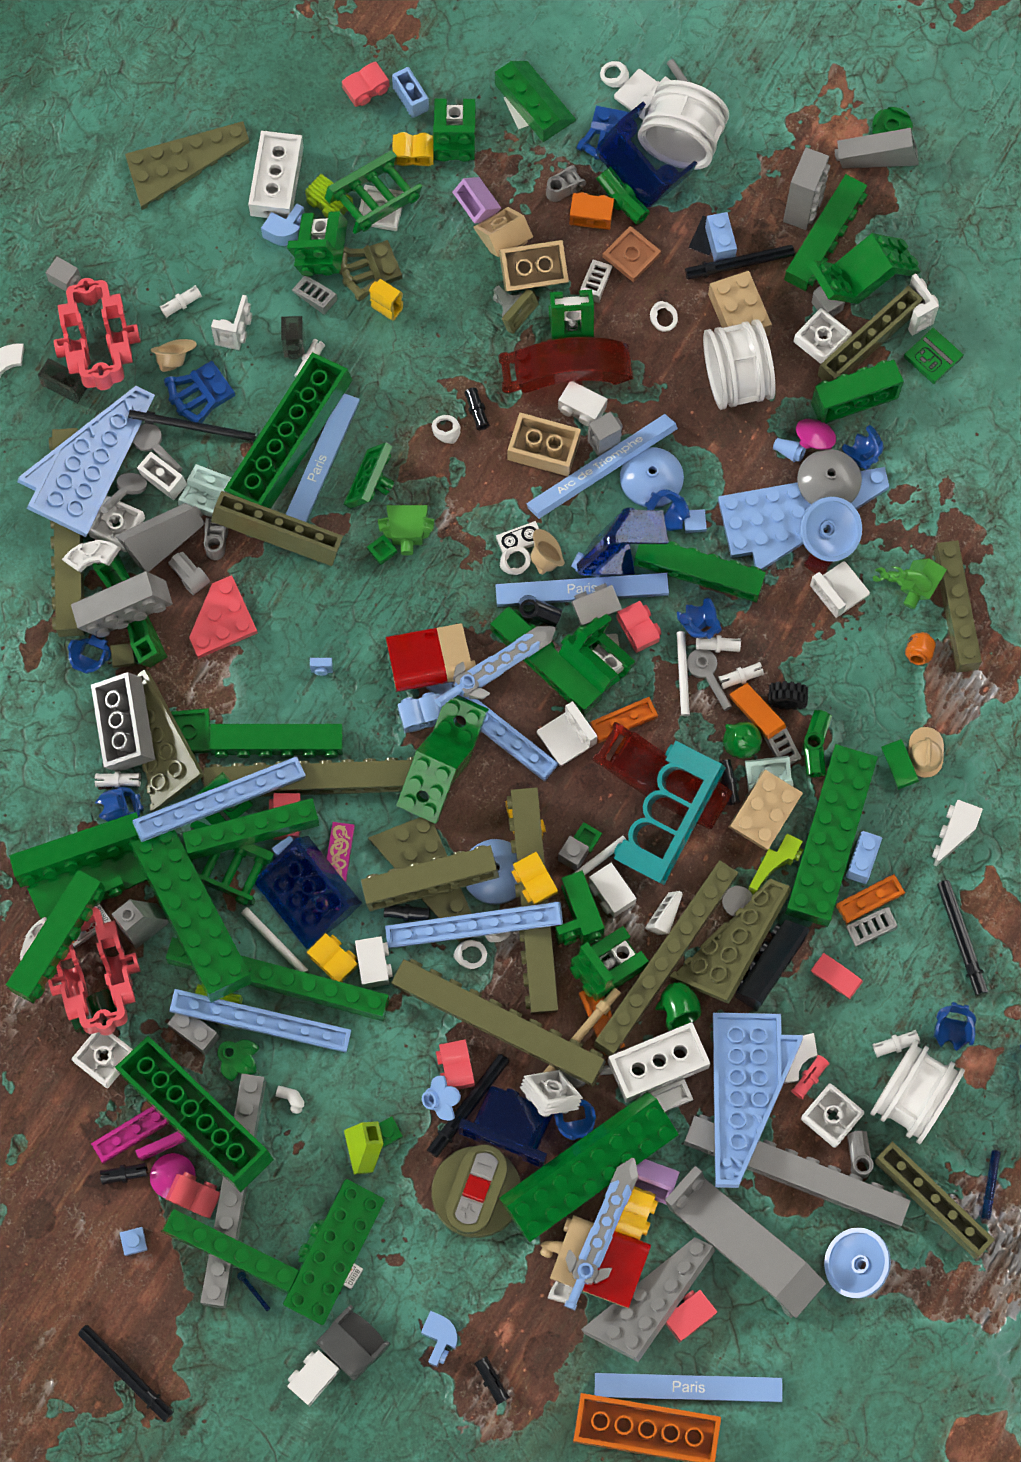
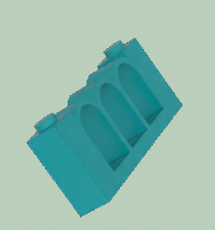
M675 741L674 745L671 744L666 751V761L669 764L663 766L659 771L657 783L660 790L650 793L644 800L643 813L646 818H640L635 821L629 829V841L624 839L622 843H618L614 850L615 860L665 885L726 768L723 764L678 741ZM682 770L703 780L692 804L668 791L666 780L673 771ZM666 797L689 808L677 831L654 819L651 809L656 800ZM654 825L674 835L663 859L639 846L637 835L642 827Z

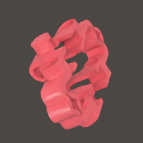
M84 278L77 285L67 288L68 303L58 305L64 338L55 339L54 347L57 358L66 357L69 374L80 373L83 386L107 390L114 383H119L124 379L123 364L133 363L130 344L141 343L137 324L127 326L120 293L110 295L107 282ZM99 299H102L103 309H101L107 332L106 341L113 365L109 366L106 363L100 362L95 364L92 369H89L88 366L91 364L87 337L77 303L82 302L84 305L91 306L96 304ZM120 317L123 330L120 332L111 331L108 319ZM78 325L81 338L79 340H72L69 337L67 327Z
M94 907L89 921L84 922L81 932L86 931L91 923L96 922L95 930L99 942L96 944L107 973L104 974L106 985L111 991L117 1011L111 1013L105 1009L99 1010L94 1014L93 1018L88 1019L89 1010L86 998L89 995L82 966L72 943L64 960L72 958L75 967L64 969L60 961L56 967L58 974L54 975L51 980L49 979L48 983L52 996L62 994L69 1021L79 1018L81 1026L86 1033L94 1034L99 1032L101 1035L106 1036L112 1034L116 1027L122 1026L127 1022L128 1015L125 1005L136 1002L130 975L141 972L136 952L125 955L115 920L105 923L100 910ZM116 946L119 955L108 957L104 949ZM107 1019V1025L103 1026V1020Z

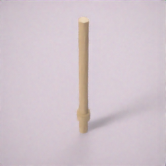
M614 987L604 1000H600L595 1006L596 1010L571 1039L581 1042L602 1015H606L610 1011V1006L621 992ZM549 1065L543 1073L556 1071L557 1069Z

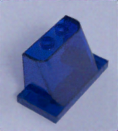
M491 1086L474 1123L463 1118L461 1119L458 1126L459 1134L477 1142H481V1140L522 1156V1160L540 1168L543 1167L547 1161V1153L540 1151L539 1148L554 1114L547 1117L542 1116L531 1101L519 1096V1092L510 1088L503 1090Z

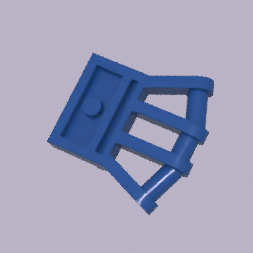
M596 106L591 128L585 137L579 141L577 149L581 152H587L595 157L596 160L602 158L609 160L611 163L627 159L634 161L635 156L631 135L636 113ZM595 134H600L597 148L588 144ZM606 136L614 137L610 152L602 150ZM619 139H625L627 151L617 152Z
M213 361L208 362L197 370H193L189 375L171 376L164 379V384L168 388L169 402L175 405L179 416H184L193 422L203 423L213 409L235 396V392ZM191 382L194 383L186 389L182 390L181 392L177 393V385L187 384ZM198 390L202 394L187 404L182 402V400ZM207 401V405L200 414L196 415L191 412Z

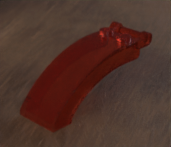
M597 337L562 338L537 343L511 353L503 352L498 355L499 363L502 367V391L504 393H512L521 390L523 393H529L543 387L571 381H603L617 385L634 379L629 345L613 339ZM515 362L517 380L512 382L510 363Z
M614 722L611 727V733L599 753L595 754L592 760L645 796L660 790L657 777L663 766L669 764L666 761V753L652 745L639 734L631 732L621 724ZM622 735L624 738L611 760H607L606 757L618 736ZM675 770L667 777L666 787L670 793L692 804L703 780L685 771ZM718 782L697 824L712 829L733 792ZM666 797L655 801L682 817H685L689 809Z

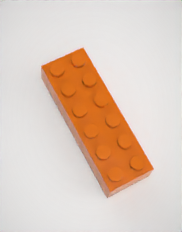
M581 1393L573 1443L684 1462H715L721 1417Z

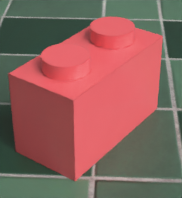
M692 1290L683 1297L684 1303L676 1307L665 1323L679 1343L717 1314L716 1309L701 1290L696 1293Z

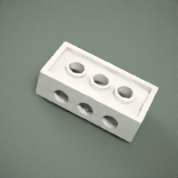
M261 131L248 203L250 216L268 218L271 212L286 219L292 211L304 149L302 135Z
M692 1022L608 1057V1064L625 1103L639 1098L646 1092L651 1093L709 1069L710 1061ZM682 1050L686 1056L678 1058L674 1055V1051ZM657 1058L662 1059L665 1065L657 1067L654 1065L653 1060ZM640 1067L643 1069L644 1074L640 1076L635 1075L632 1069Z

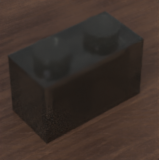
M302 316L281 317V342L284 358L299 359L305 354V329Z
M50 358L47 359L38 373L42 386L77 404L87 390L83 386L79 373L69 374L67 367Z

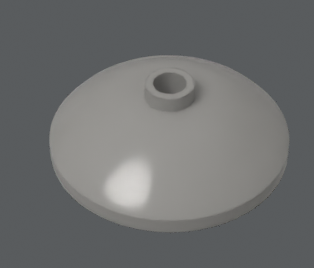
M824 449L812 453L802 462L798 471L797 483L800 493L810 504L824 497H839L852 503L860 491L862 477L858 465L850 456L838 450ZM833 472L835 475L829 476L827 473Z

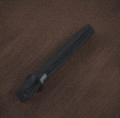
M787 245L706 263L704 261L702 265L685 268L686 279L689 280L702 276L708 278L709 275L791 257L795 255L793 245Z
M943 880L937 886L968 973L966 977L970 979L975 996H979L988 992L982 976L984 971L979 967L950 881Z
M499 1054L454 1113L455 1119L449 1120L441 1131H437L438 1136L427 1149L434 1157H438L446 1145L453 1142L452 1138L509 1063V1059L506 1056Z
M89 1325L81 1328L78 1335L147 1404V1409L151 1408L163 1422H166L173 1415L174 1411L160 1398L161 1394L157 1395Z

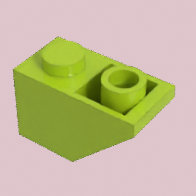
M362 1122L344 1130L354 1175L374 1172L383 1146L379 1122Z

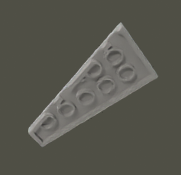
M694 1237L637 1284L629 1309L613 1303L581 1330L585 1335L639 1362L716 1251L715 1248Z

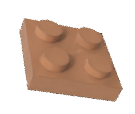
M630 226L603 253L602 257L634 282L661 255V250Z

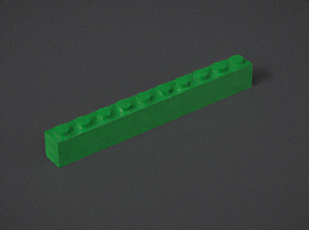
M172 937L166 955L168 964L193 970L178 939ZM241 955L251 975L252 983L249 986L384 1022L390 1001L388 994Z

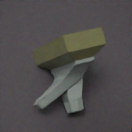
M496 286L493 290L495 292L493 300L503 307L501 319L506 330L514 334L539 305L534 292L526 289L523 294L520 293L518 295H510L500 286Z

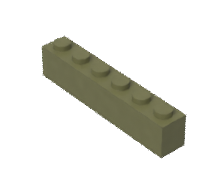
M908 285L820 364L818 376L823 381L828 380L829 382L842 374L849 375L911 319L914 308L922 304L924 299Z
M221 491L211 518L213 523L329 566H333L343 538L340 534Z
M959 541L937 543L933 552L935 562L947 569L939 584L956 673L975 671L979 669L982 660Z
M481 845L471 851L455 852L452 856L444 858L435 857L429 862H416L402 869L393 868L387 873L380 875L370 874L366 878L361 879L366 905L369 911H374L499 878L491 845Z
M893 1141L873 1161L974 1259H977L995 1240Z

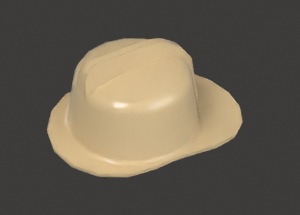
M189 339L173 340L159 347L152 348L151 352L155 353L156 362L160 370L166 372L182 366L186 353L194 349L197 343Z
M535 530L533 532L534 548L530 558L536 565L539 574L543 575L546 572L553 571L557 566H563L565 562L557 540L545 530Z
M921 727L910 736L908 755L917 776L924 778L932 777L942 768L944 757L943 738L933 728Z

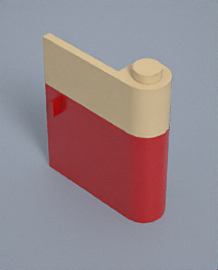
M462 623L386 637L396 692L454 682L455 667L461 662H464L465 672L476 666L475 660L471 661Z
M573 1215L572 1219L567 1218L563 1229L567 1233L550 1279L572 1288L574 1287L576 1279L573 1278L572 1272H569L565 1258L568 1251L571 1250L577 1261L579 1260L578 1257L590 1229L594 1225L593 1222ZM614 1231L601 1266L598 1268V1270L612 1268L609 1277L597 1284H594V1282L589 1285L585 1284L582 1291L629 1309L651 1244Z

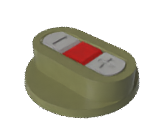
M478 1145L457 1150L440 1164L434 1175L431 1186V1198L435 1212L445 1226L462 1236L482 1238L494 1235L502 1231L513 1221L499 1200V1197L521 1182L520 1175L514 1164L500 1150L493 1146Z

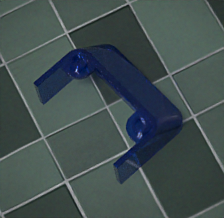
M643 101L606 134L597 145L596 154L607 168L611 166L621 181L633 189L636 198L645 207H651L686 179L698 163L693 161L681 172L669 164L661 166L658 170L653 167L630 140L637 132V124L634 120L640 116L646 105Z
M632 507L623 509L592 540L577 563L578 574L634 575L630 544L669 543L663 510H635Z

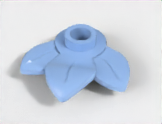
M436 1076L431 1081V1087L423 1093L422 1103L427 1109L435 1110L440 1119L449 1121L455 1119L452 1106L460 1101L461 1095L457 1088L447 1086L445 1076Z

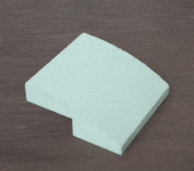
M196 464L187 479V486L178 500V505L187 503L192 507L196 506L203 515L212 518L218 497L232 477Z
M789 756L745 761L748 792L763 770L769 771L793 786Z

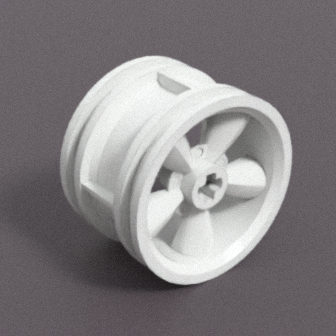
M680 80L665 81L659 84L655 90L649 112L643 119L638 132L639 142L649 154L666 164L688 170L703 169L713 159L717 149V142L729 119V110L716 94L702 86Z
M758 319L752 320L751 325L746 321L739 325L724 328L717 327L714 329V333L711 329L704 331L703 345L708 378L715 402L720 410L726 409L727 404L732 408L754 401L761 402L764 398L767 400L774 399L775 374L773 360L765 330Z
M915 1039L870 1114L873 1116L876 1113L882 1115L880 1118L882 1122H885L887 1118H891L907 1129L906 1136L908 1138L914 1135L917 1137L916 1143L921 1144L953 1094L965 1069H954L955 1063L952 1061L948 1065H943L928 1055L929 1047L926 1045L923 1049L918 1047L919 1041Z

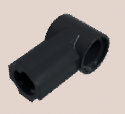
M525 595L519 601L520 613L525 618H533L553 627H556L562 609L537 600L532 595ZM527 602H532L535 606L531 611H526L523 609V605Z

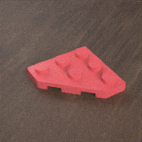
M232 575L212 583L189 636L198 659L258 633Z

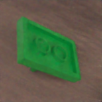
M385 442L367 449L343 505L351 509L370 502L375 495L374 489L383 495H387L390 492L387 488L392 489L394 481L383 476L382 470L391 458L390 452L393 446Z

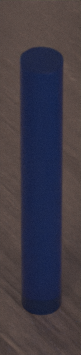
M992 1150L981 1215V1218L990 1220L1001 1155V1152L997 1150Z

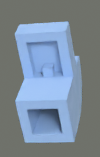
M296 203L286 219L271 212L261 227L262 237L280 246L288 245V241L298 240L302 213H305L304 207Z
M430 1311L421 1334L437 1341L428 1363L438 1367L439 1363L444 1364L449 1351L445 1350L447 1346L456 1350L457 1333L454 1325L447 1318Z

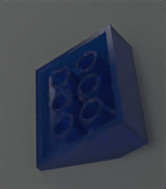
M309 836L295 838L259 874L255 882L258 889L306 949H309L325 933L328 934L347 919L362 904Z

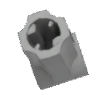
M183 551L175 554L168 562L169 566L182 579L183 585L192 595H195L210 583L203 570L199 567L197 568Z
M854 1131L847 1134L851 1173L865 1179L870 1175L874 1165L871 1159L867 1131ZM863 1162L867 1165L868 1170L860 1171L856 1164Z

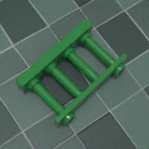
M392 150L327 188L325 194L327 202L331 204L336 200L340 201L355 218L354 234L360 231H367L372 224L406 204L416 202L420 197L422 185L419 183L411 188L394 169L397 155ZM382 173H388L404 193L395 197L378 176ZM372 182L388 202L379 207L362 185ZM351 191L357 192L372 211L363 216L346 194Z
M197 820L191 823L190 828L194 830L209 825ZM255 844L233 849L235 855L222 882L209 878L221 852L210 855L202 873H198L202 883L234 897L235 901L241 905L247 906V904L254 906L255 899L250 895L262 867L266 866V864L273 866L276 860L275 854ZM247 855L254 858L253 861L255 863L242 891L230 887V884L242 858H245Z

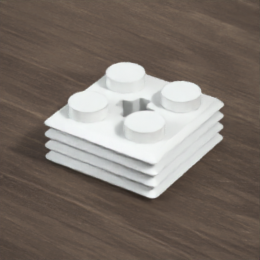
M820 308L795 334L794 343L821 364L852 336V332L824 309Z
M106 496L102 505L111 497ZM119 501L106 514L102 513L99 509L88 534L96 540L111 542L119 546L121 551L127 552L115 536L143 523L145 519L144 512ZM118 521L120 522L119 526L113 527V523L117 524Z
M97 1032L90 1035L72 1057V1061L105 1088H109L120 1075L115 1066L133 1049L113 1033L105 1036ZM107 1052H109L107 1054L109 1058L107 1060L100 1061L101 1058L99 1055L101 1053L106 1054Z
M560 1070L524 1076V1083H521L522 1086L520 1088L526 1094V1098L538 1109L540 1115L547 1117L551 1114L568 1113L569 1111L579 1109L577 1106H580V1099H583V1097Z
M829 1083L805 1111L801 1120L832 1147L836 1148L864 1115V1111L834 1085ZM835 1111L838 1120L828 1119L829 1114L827 1112L832 1113Z

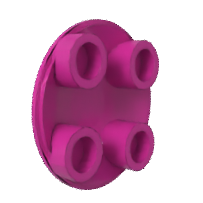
M803 419L796 426V433L800 438L799 443L806 449L811 447L820 450L832 449L836 443L834 431L824 422L816 419Z
M166 1154L160 1157L151 1168V1186L159 1196L166 1198L176 1174L183 1175L184 1172L196 1176L195 1168L191 1161L181 1154Z

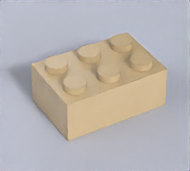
M563 240L499 250L505 292L569 282Z
M749 271L710 283L708 295L722 328L739 325L746 321L751 325L752 320L758 319L763 325L766 336L770 335L772 324Z
M519 413L507 450L508 460L568 477L580 442L581 429Z
M763 770L728 828L760 848L768 850L803 793L769 771Z

